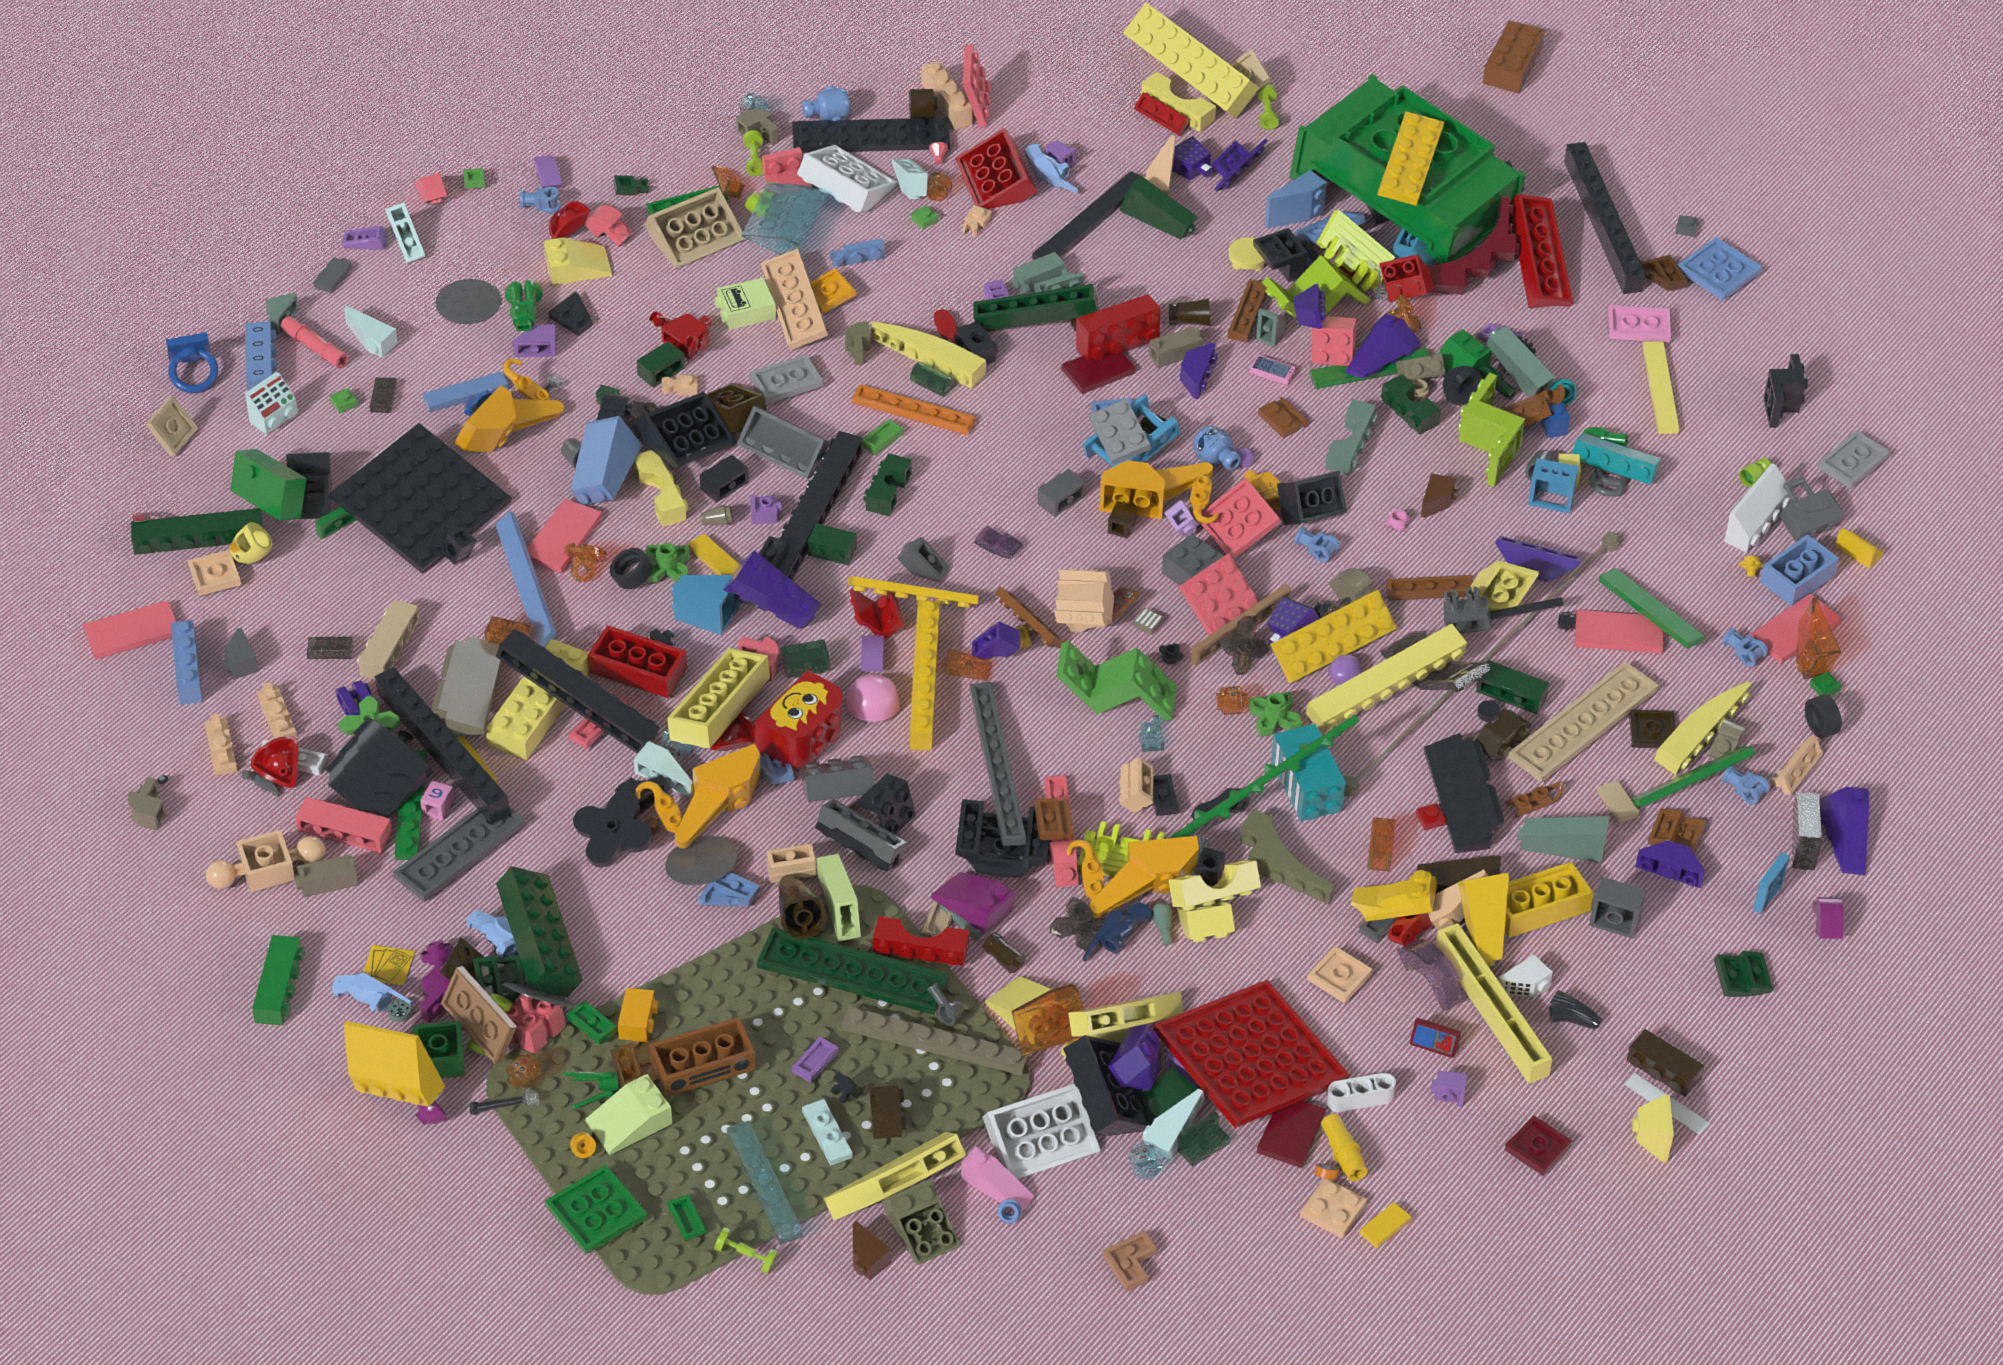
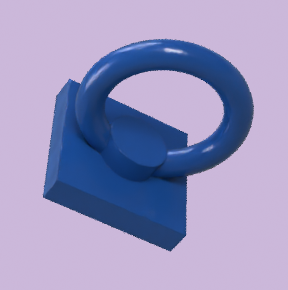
M207 332L166 339L169 359L168 375L173 385L186 393H200L209 389L215 383L219 369L216 359L210 353ZM201 358L208 362L210 374L201 384L189 385L182 382L177 376V366L180 362L190 363Z

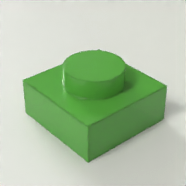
M483 168L463 170L465 189L485 187Z
M925 205L911 213V220L924 230L938 222L939 215Z
M349 388L329 395L330 402L339 414L358 407V400Z

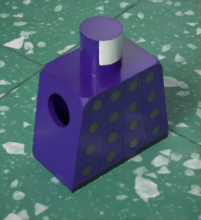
M1191 136L1175 146L1172 171L1189 180L1196 178L1200 174L1208 178L1213 173V168L1210 166L1211 154L1195 137Z
M1284 596L1268 621V626L1273 632L1269 642L1271 644L1320 618L1312 607Z

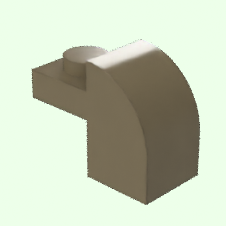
M753 109L736 116V131L742 137L746 132L756 130L772 146L779 143V129L773 123L772 113L762 109Z
M1349 568L1340 572L1329 582L1339 600L1350 597L1352 601H1355L1373 592L1369 586L1373 581L1364 572L1356 568Z
M148 777L144 785L139 787L138 793L130 791L128 802L134 822L139 826L157 831L166 816L164 800L157 798L159 789L157 779Z

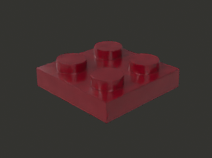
M1533 1115L1505 1144L1504 1150L1544 1176L1572 1146V1140Z

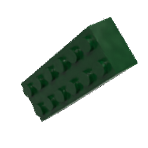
M510 866L496 885L529 989L568 998L583 981L549 875Z

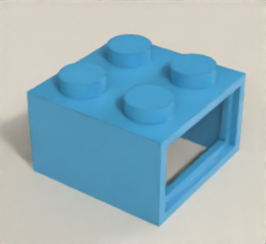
M1537 458L1532 475L1528 505L1570 513L1579 466ZM1536 490L1567 496V505L1562 506L1534 500Z

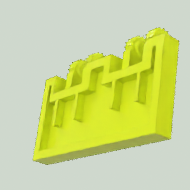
M1334 210L1316 242L1321 248H1327L1324 254V258L1327 260L1332 259L1336 251H1338L1333 261L1335 267L1338 268L1342 265L1350 272L1356 270L1352 278L1355 284L1359 283L1366 274L1361 285V289L1364 291L1369 288L1371 290L1378 289L1383 280L1379 263L1394 260L1395 256L1340 210Z
M1101 821L1097 839L1095 840L1096 832L1086 830L1084 841L1092 845L1094 854L1102 865L1103 875L1114 877L1127 864L1129 842L1140 840L1121 837L1120 844H1117L1120 824H1115L1112 836L1109 837L1104 836L1107 830V822ZM1145 830L1143 841L1151 840V830ZM1159 832L1157 839H1164L1165 832ZM1081 848L1077 863V870L1079 871L1082 869L1085 858V850Z

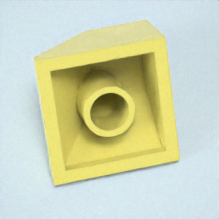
M1663 1095L1639 1107L1636 1118H1632L1631 1129L1632 1132H1636L1637 1142L1662 1162L1668 1161L1674 1135L1670 1095Z

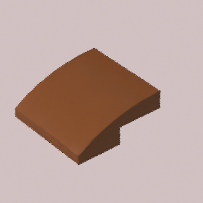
M1660 808L1648 838V844L1655 845L1664 841H1671L1690 847L1695 855L1706 828L1705 819L1683 817L1681 810Z

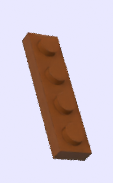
M1248 280L1228 330L1227 338L1242 342L1248 341L1258 316V311L1266 296L1265 290L1267 288L1261 281Z
M1471 575L1386 579L1385 586L1388 601L1445 598L1444 593L1450 590L1452 594V589L1458 592V597H1467L1466 590L1471 587L1473 580Z
M1001 586L997 589L995 594L1001 598L999 602L1007 609L1012 608L1014 610L1013 615L1021 622L1025 620L1028 623L1026 627L1034 634L1039 633L1042 636L1040 640L1045 645L1061 648V643L1065 641L1010 591Z

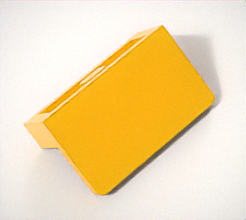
M1844 528L1839 530L1836 548L1869 569L1882 559L1883 551L1850 530L1847 531Z

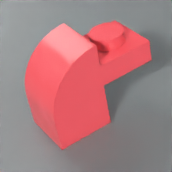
M602 205L597 208L584 222V225L595 237L605 232L617 246L621 245L632 233L628 226L620 219L623 214L616 208L608 205Z
M741 636L738 641L739 650L768 656L769 680L772 681L779 669V650L775 641L765 636L762 642Z
M1073 840L1048 843L1055 887L1079 885L1076 849L1073 848L1071 855H1067V848Z

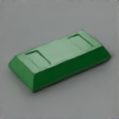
M689 1194L666 1202L684 1241L707 1233Z

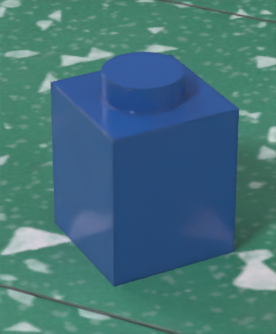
M1564 403L1548 405L1552 415L1541 420V425L1547 438L1567 435L1570 416Z

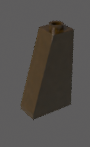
M1501 856L1417 864L1416 871H1428L1431 873V876L1436 878L1437 894L1482 870H1485L1488 876L1500 874Z

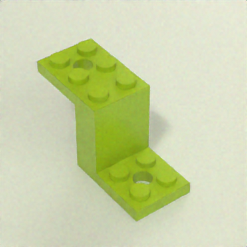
M1322 255L1313 262L1288 290L1269 277L1262 281L1267 288L1265 292L1271 298H1275L1277 300L1276 304L1283 311H1287L1293 318H1297L1294 309V297L1314 284L1319 285L1320 291L1324 290L1326 298L1325 315L1344 295L1350 296L1357 304L1362 302L1366 306L1372 301L1359 285L1352 281L1348 274L1335 267L1333 263Z
M1489 373L1485 380L1482 379L1480 381L1477 391L1472 392L1469 403L1463 405L1460 411L1462 420L1458 426V431H1460L1459 441L1489 452L1488 460L1490 464L1486 469V475H1488L1487 485L1495 487L1521 448L1525 419L1492 406L1497 375Z

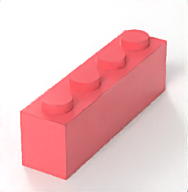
M306 797L295 816L297 830L300 832L378 853L383 852L392 835L390 819L381 815L377 816L347 808L340 804L328 803L321 799Z

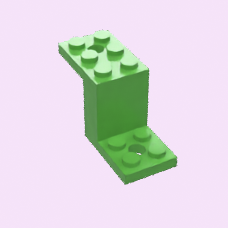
M1071 642L1061 643L1056 677L1096 714L1140 697L1165 722L1173 719L1177 685L1138 648L1095 666Z

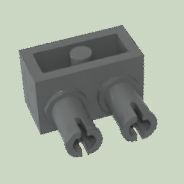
M1471 587L1467 588L1466 596L1468 599L1459 600L1458 592L1452 589V594L1450 590L1444 593L1446 602H1444L1445 627L1453 624L1460 634L1491 630L1490 608L1487 596L1481 597L1478 587H1474V592Z

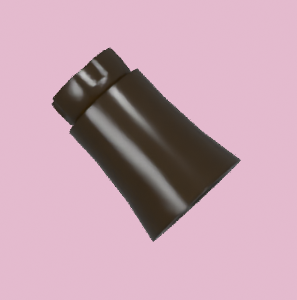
M1209 298L1169 304V324L1210 326Z

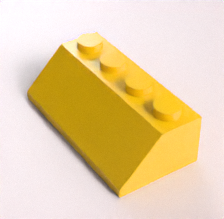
M1572 861L1508 882L1504 931L1509 938L1591 911L1593 891Z

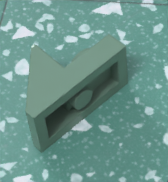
M295 293L274 297L265 301L267 314L270 316L271 330L275 329L278 335L282 332L280 325L283 319L287 316L293 317L299 309L297 294Z

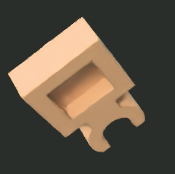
M973 205L965 217L963 233L971 229L972 236H976L978 227L984 229L992 216V211Z
M697 374L676 375V379L662 378V393L670 394L673 391H677V395L698 394Z

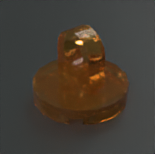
M1406 295L1397 296L1396 303L1398 308L1386 314L1403 319L1414 333L1418 332L1422 327L1418 316L1414 315V311H1412L1414 307Z
M569 543L564 547V554L573 558L571 575L577 582L590 580L593 577L596 562H605L607 559V552L596 546L583 544L579 548L575 547L574 543ZM580 565L584 566L587 570L585 577L580 576L578 573Z

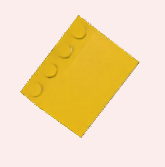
M350 1021L344 1023L348 1074L357 1091L430 1107L445 1088V1084L419 1036Z

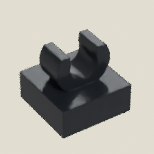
M656 628L649 632L650 639L670 646L675 645V642L671 639L675 636L670 630L661 633Z
M839 1071L833 1077L838 1084L834 1085L830 1092L837 1095L840 1091H843V1094L838 1099L842 1103H846L850 1099V1095L858 1099L863 1093L861 1088Z

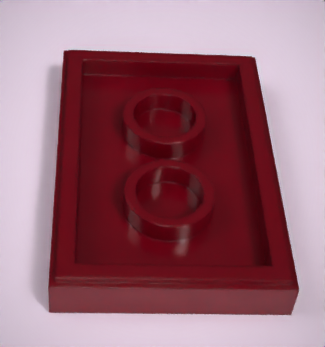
M1121 351L1118 354L1109 353L1104 355L1100 360L1093 359L1087 361L1084 356L1061 364V370L1081 394L1135 374V367Z
M1300 1101L1273 1112L1258 1144L1256 1153L1302 1168L1326 1114V1109Z

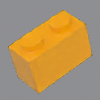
M626 987L618 1021L619 1039L647 1042L649 1033H653L654 1019L652 1017L653 1014L657 1015L659 1001L655 1000L654 990Z

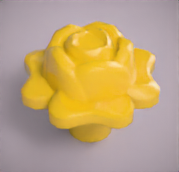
M1750 555L1744 556V561L1738 563V566L1747 570V577H1756V571L1763 567L1765 563H1761L1758 556Z

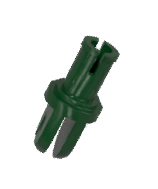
M1483 365L1476 370L1484 380L1489 373L1497 375L1495 390L1508 400L1515 396L1517 390L1506 383L1503 375L1492 366Z

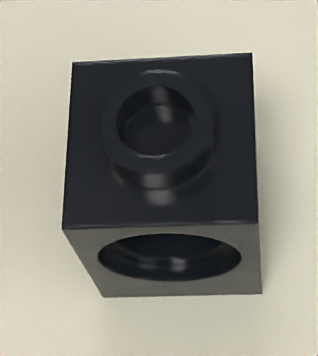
M462 526L447 534L440 551L455 565L469 558L477 540Z
M1203 847L1196 865L1195 875H1200L1207 885L1214 886L1217 884L1224 869L1226 852Z

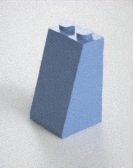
M620 416L592 421L586 424L570 489L582 505L614 499L642 447V444Z

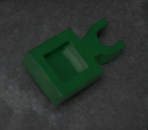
M614 175L613 183L616 195H635L636 191L640 193L649 192V186H647L648 179L646 178L634 180V176Z

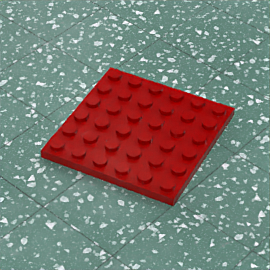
M1268 980L1154 1024L1153 1031L1157 1033L1159 1039L1234 1128L1326 1091L1332 1082L1349 1079L1350 1074Z

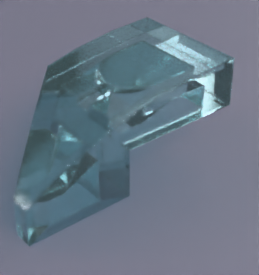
M1159 715L1153 716V721L1150 723L1144 722L1141 724L1139 740L1142 752L1164 750Z

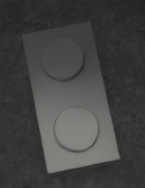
M1067 469L1038 489L1037 504L1056 517L1086 497V481L1070 469Z

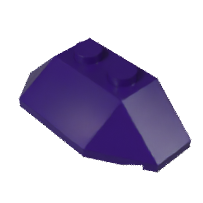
M1501 535L1496 539L1495 543L1507 563L1538 571L1537 579L1546 582L1554 580L1577 567L1583 559L1580 556Z
M1148 1024L1128 1028L1108 1066L1121 1087L1129 1086L1133 1089L1148 1091L1152 1088L1161 1070L1159 1037L1155 1031L1151 1030Z

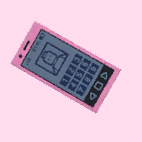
M1257 355L1250 367L1249 373L1288 385L1295 373L1296 367Z

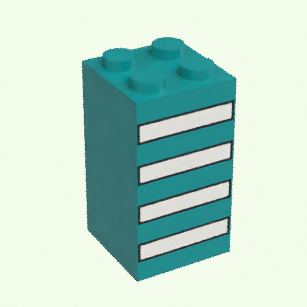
M1316 724L1275 733L1273 735L1271 764L1274 766L1279 765L1297 753L1300 744H1310L1320 738L1322 735ZM1322 746L1299 762V772L1286 770L1278 776L1300 822L1342 811L1346 782L1327 746Z

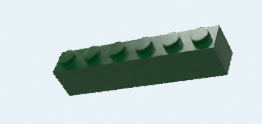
M1094 284L973 302L974 321H978L982 328H985L987 331L1079 318L1099 311L1098 296Z
M254 508L159 518L139 522L131 521V540L134 555L230 545L236 534L249 522L257 523L263 528L261 509Z

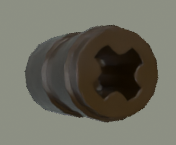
M994 932L983 943L985 952L994 957L1009 973H1015L1024 964V954L1013 945H1010L1001 934Z

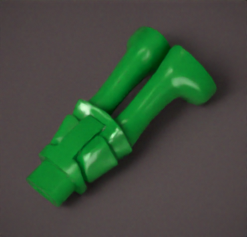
M527 280L524 283L525 301H521L523 289L519 281L512 282L505 289V299L508 303L512 304L510 316L517 331H530L538 314L535 303L542 299L543 289L542 286L532 280Z

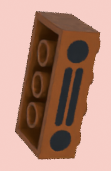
M1509 20L1485 64L1483 84L1520 93L1543 48L1545 30Z
M739 1017L649 1044L650 1062L665 1097L756 1070L755 1052Z

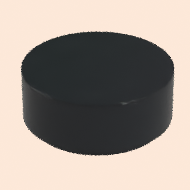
M1483 701L1478 705L1477 715L1482 721L1493 722L1498 719L1500 707L1493 701Z

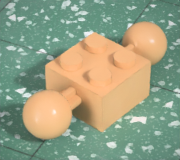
M281 830L236 841L240 863L232 865L225 860H216L208 866L206 879L212 887L225 889L233 884L235 877L245 875L250 893L295 881L292 862L300 860L302 863L308 864L321 861L325 856V845L318 837L306 836L298 842L296 848L288 850Z

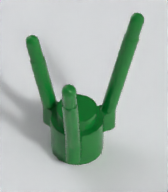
M565 1071L563 1073L564 1076H572L573 1081H597L598 1090H603L601 1094L572 1105V1109L583 1107L605 1097H612L613 1091H618L616 1072Z

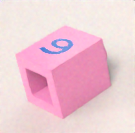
M431 781L421 798L422 814L443 821L454 803L453 787L445 783Z

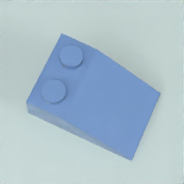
M1309 170L1267 196L1265 227L1272 228L1300 223L1320 216L1325 209L1327 182Z

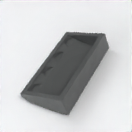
M753 406L737 445L809 479L821 461L830 441L762 408Z

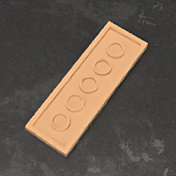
M798 248L760 263L769 291L776 304V311L789 349L793 350L828 336Z

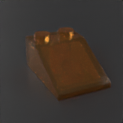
M1812 598L1798 624L1796 665L1804 680L1830 672L1841 654V650L1817 598Z
M1073 984L1049 990L1012 1010L1022 1056L1082 1037L1072 1036L1069 1013L1084 1010L1080 991Z

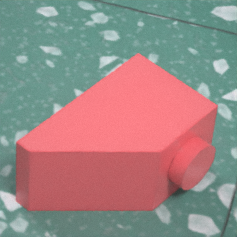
M440 173L414 181L415 187L424 203L429 201L431 205L440 203L442 198L447 196Z

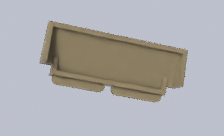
M466 636L465 642L455 640V644L447 649L441 671L442 677L445 679L438 683L432 711L433 713H438L440 718H445L447 728L454 736L485 734L502 666V661L496 657L499 644Z

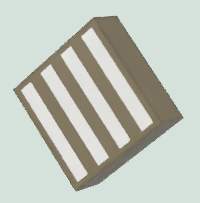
M1144 608L1134 620L1133 626L1152 635L1162 624L1164 616Z

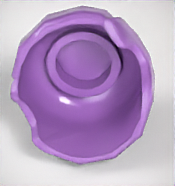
M1348 654L1336 657L1332 661L1328 673H1330L1333 682L1341 685L1363 673V669L1359 660Z

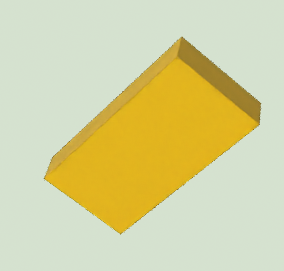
M1393 1202L1360 1229V1235L1378 1249L1411 1222V1216Z

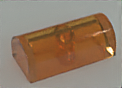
M633 1042L610 1050L621 1088L627 1083L643 1076Z

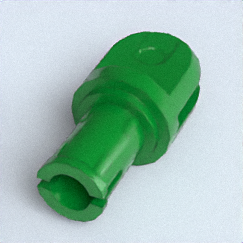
M1588 427L1582 432L1625 447L1628 443L1627 433L1610 432L1608 428Z

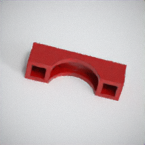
M878 916L873 934V952L921 959L928 962L934 961L964 966L969 948L970 930L946 927L936 936L920 938L908 933L903 927L901 919Z

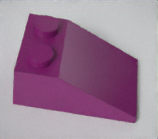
M959 872L933 892L930 898L950 912L962 917L984 935L1012 912L1016 893L1000 881Z

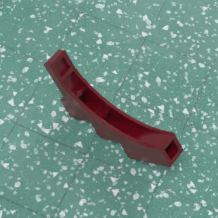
M1510 197L1501 198L1499 221L1491 235L1477 249L1452 262L1426 265L1430 270L1434 290L1430 293L1463 295L1464 288H1468L1469 277H1489L1490 271L1494 270V260L1514 261L1515 254H1519V242H1516V235L1512 234V223H1509V217L1513 215V205H1510Z

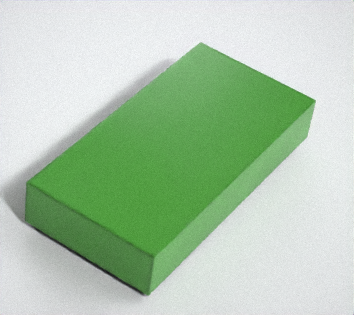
M888 419L863 438V448L876 456L904 435V428Z

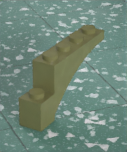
M1253 809L1241 826L1240 842L1253 847L1248 855V860L1257 861L1258 873L1297 892L1311 896L1317 901L1329 904L1333 899L1334 883L1318 876L1299 862L1279 838L1273 826L1274 818Z

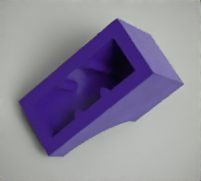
M998 621L972 641V659L980 662L990 657H1009L1020 648V630Z

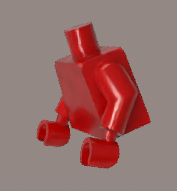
M658 311L652 312L649 321L654 322L656 327H661L663 343L669 341L683 352L684 357L689 360L699 351L704 352L707 350L710 341L708 327L712 324L709 317L704 315L697 319L691 314L686 313L678 318L668 319Z

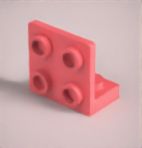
M800 147L762 156V174L775 198L812 190V185L806 183L802 177L797 175L802 163Z

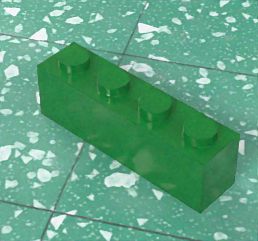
M272 935L252 1007L255 1023L283 1026L285 1016H289V1000L294 997V981L299 978V962L303 961L305 948L301 947L300 937Z

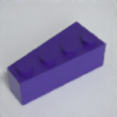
M755 550L741 561L723 589L728 593L733 592L739 595V598L746 602L749 600L759 605L758 608L763 611L769 610L773 612L777 618L798 629L807 624L821 606V603Z

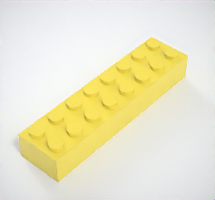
M1148 3L1143 5L1123 32L1129 39L1235 119L1259 89L1250 79Z

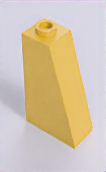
M1508 873L1458 882L1469 940L1487 966L1496 965L1495 960L1502 959L1509 882Z

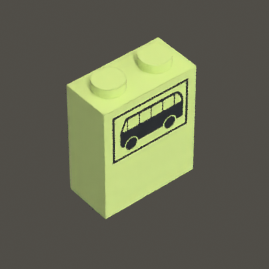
M764 278L717 288V297H714L715 306L721 310L722 322H726L729 330L776 319V304Z

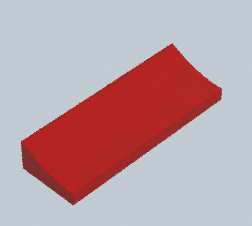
M1517 194L1510 201V205H1513L1511 222L1513 232L1516 235V242H1519L1518 257L1528 307H1570L1573 304V298L1553 201L1551 198Z

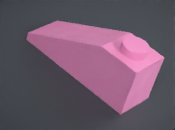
M975 1146L961 1162V1179L1001 1203L1005 1199H1014L1021 1205L1023 1212L1034 1200V1195L996 1158Z

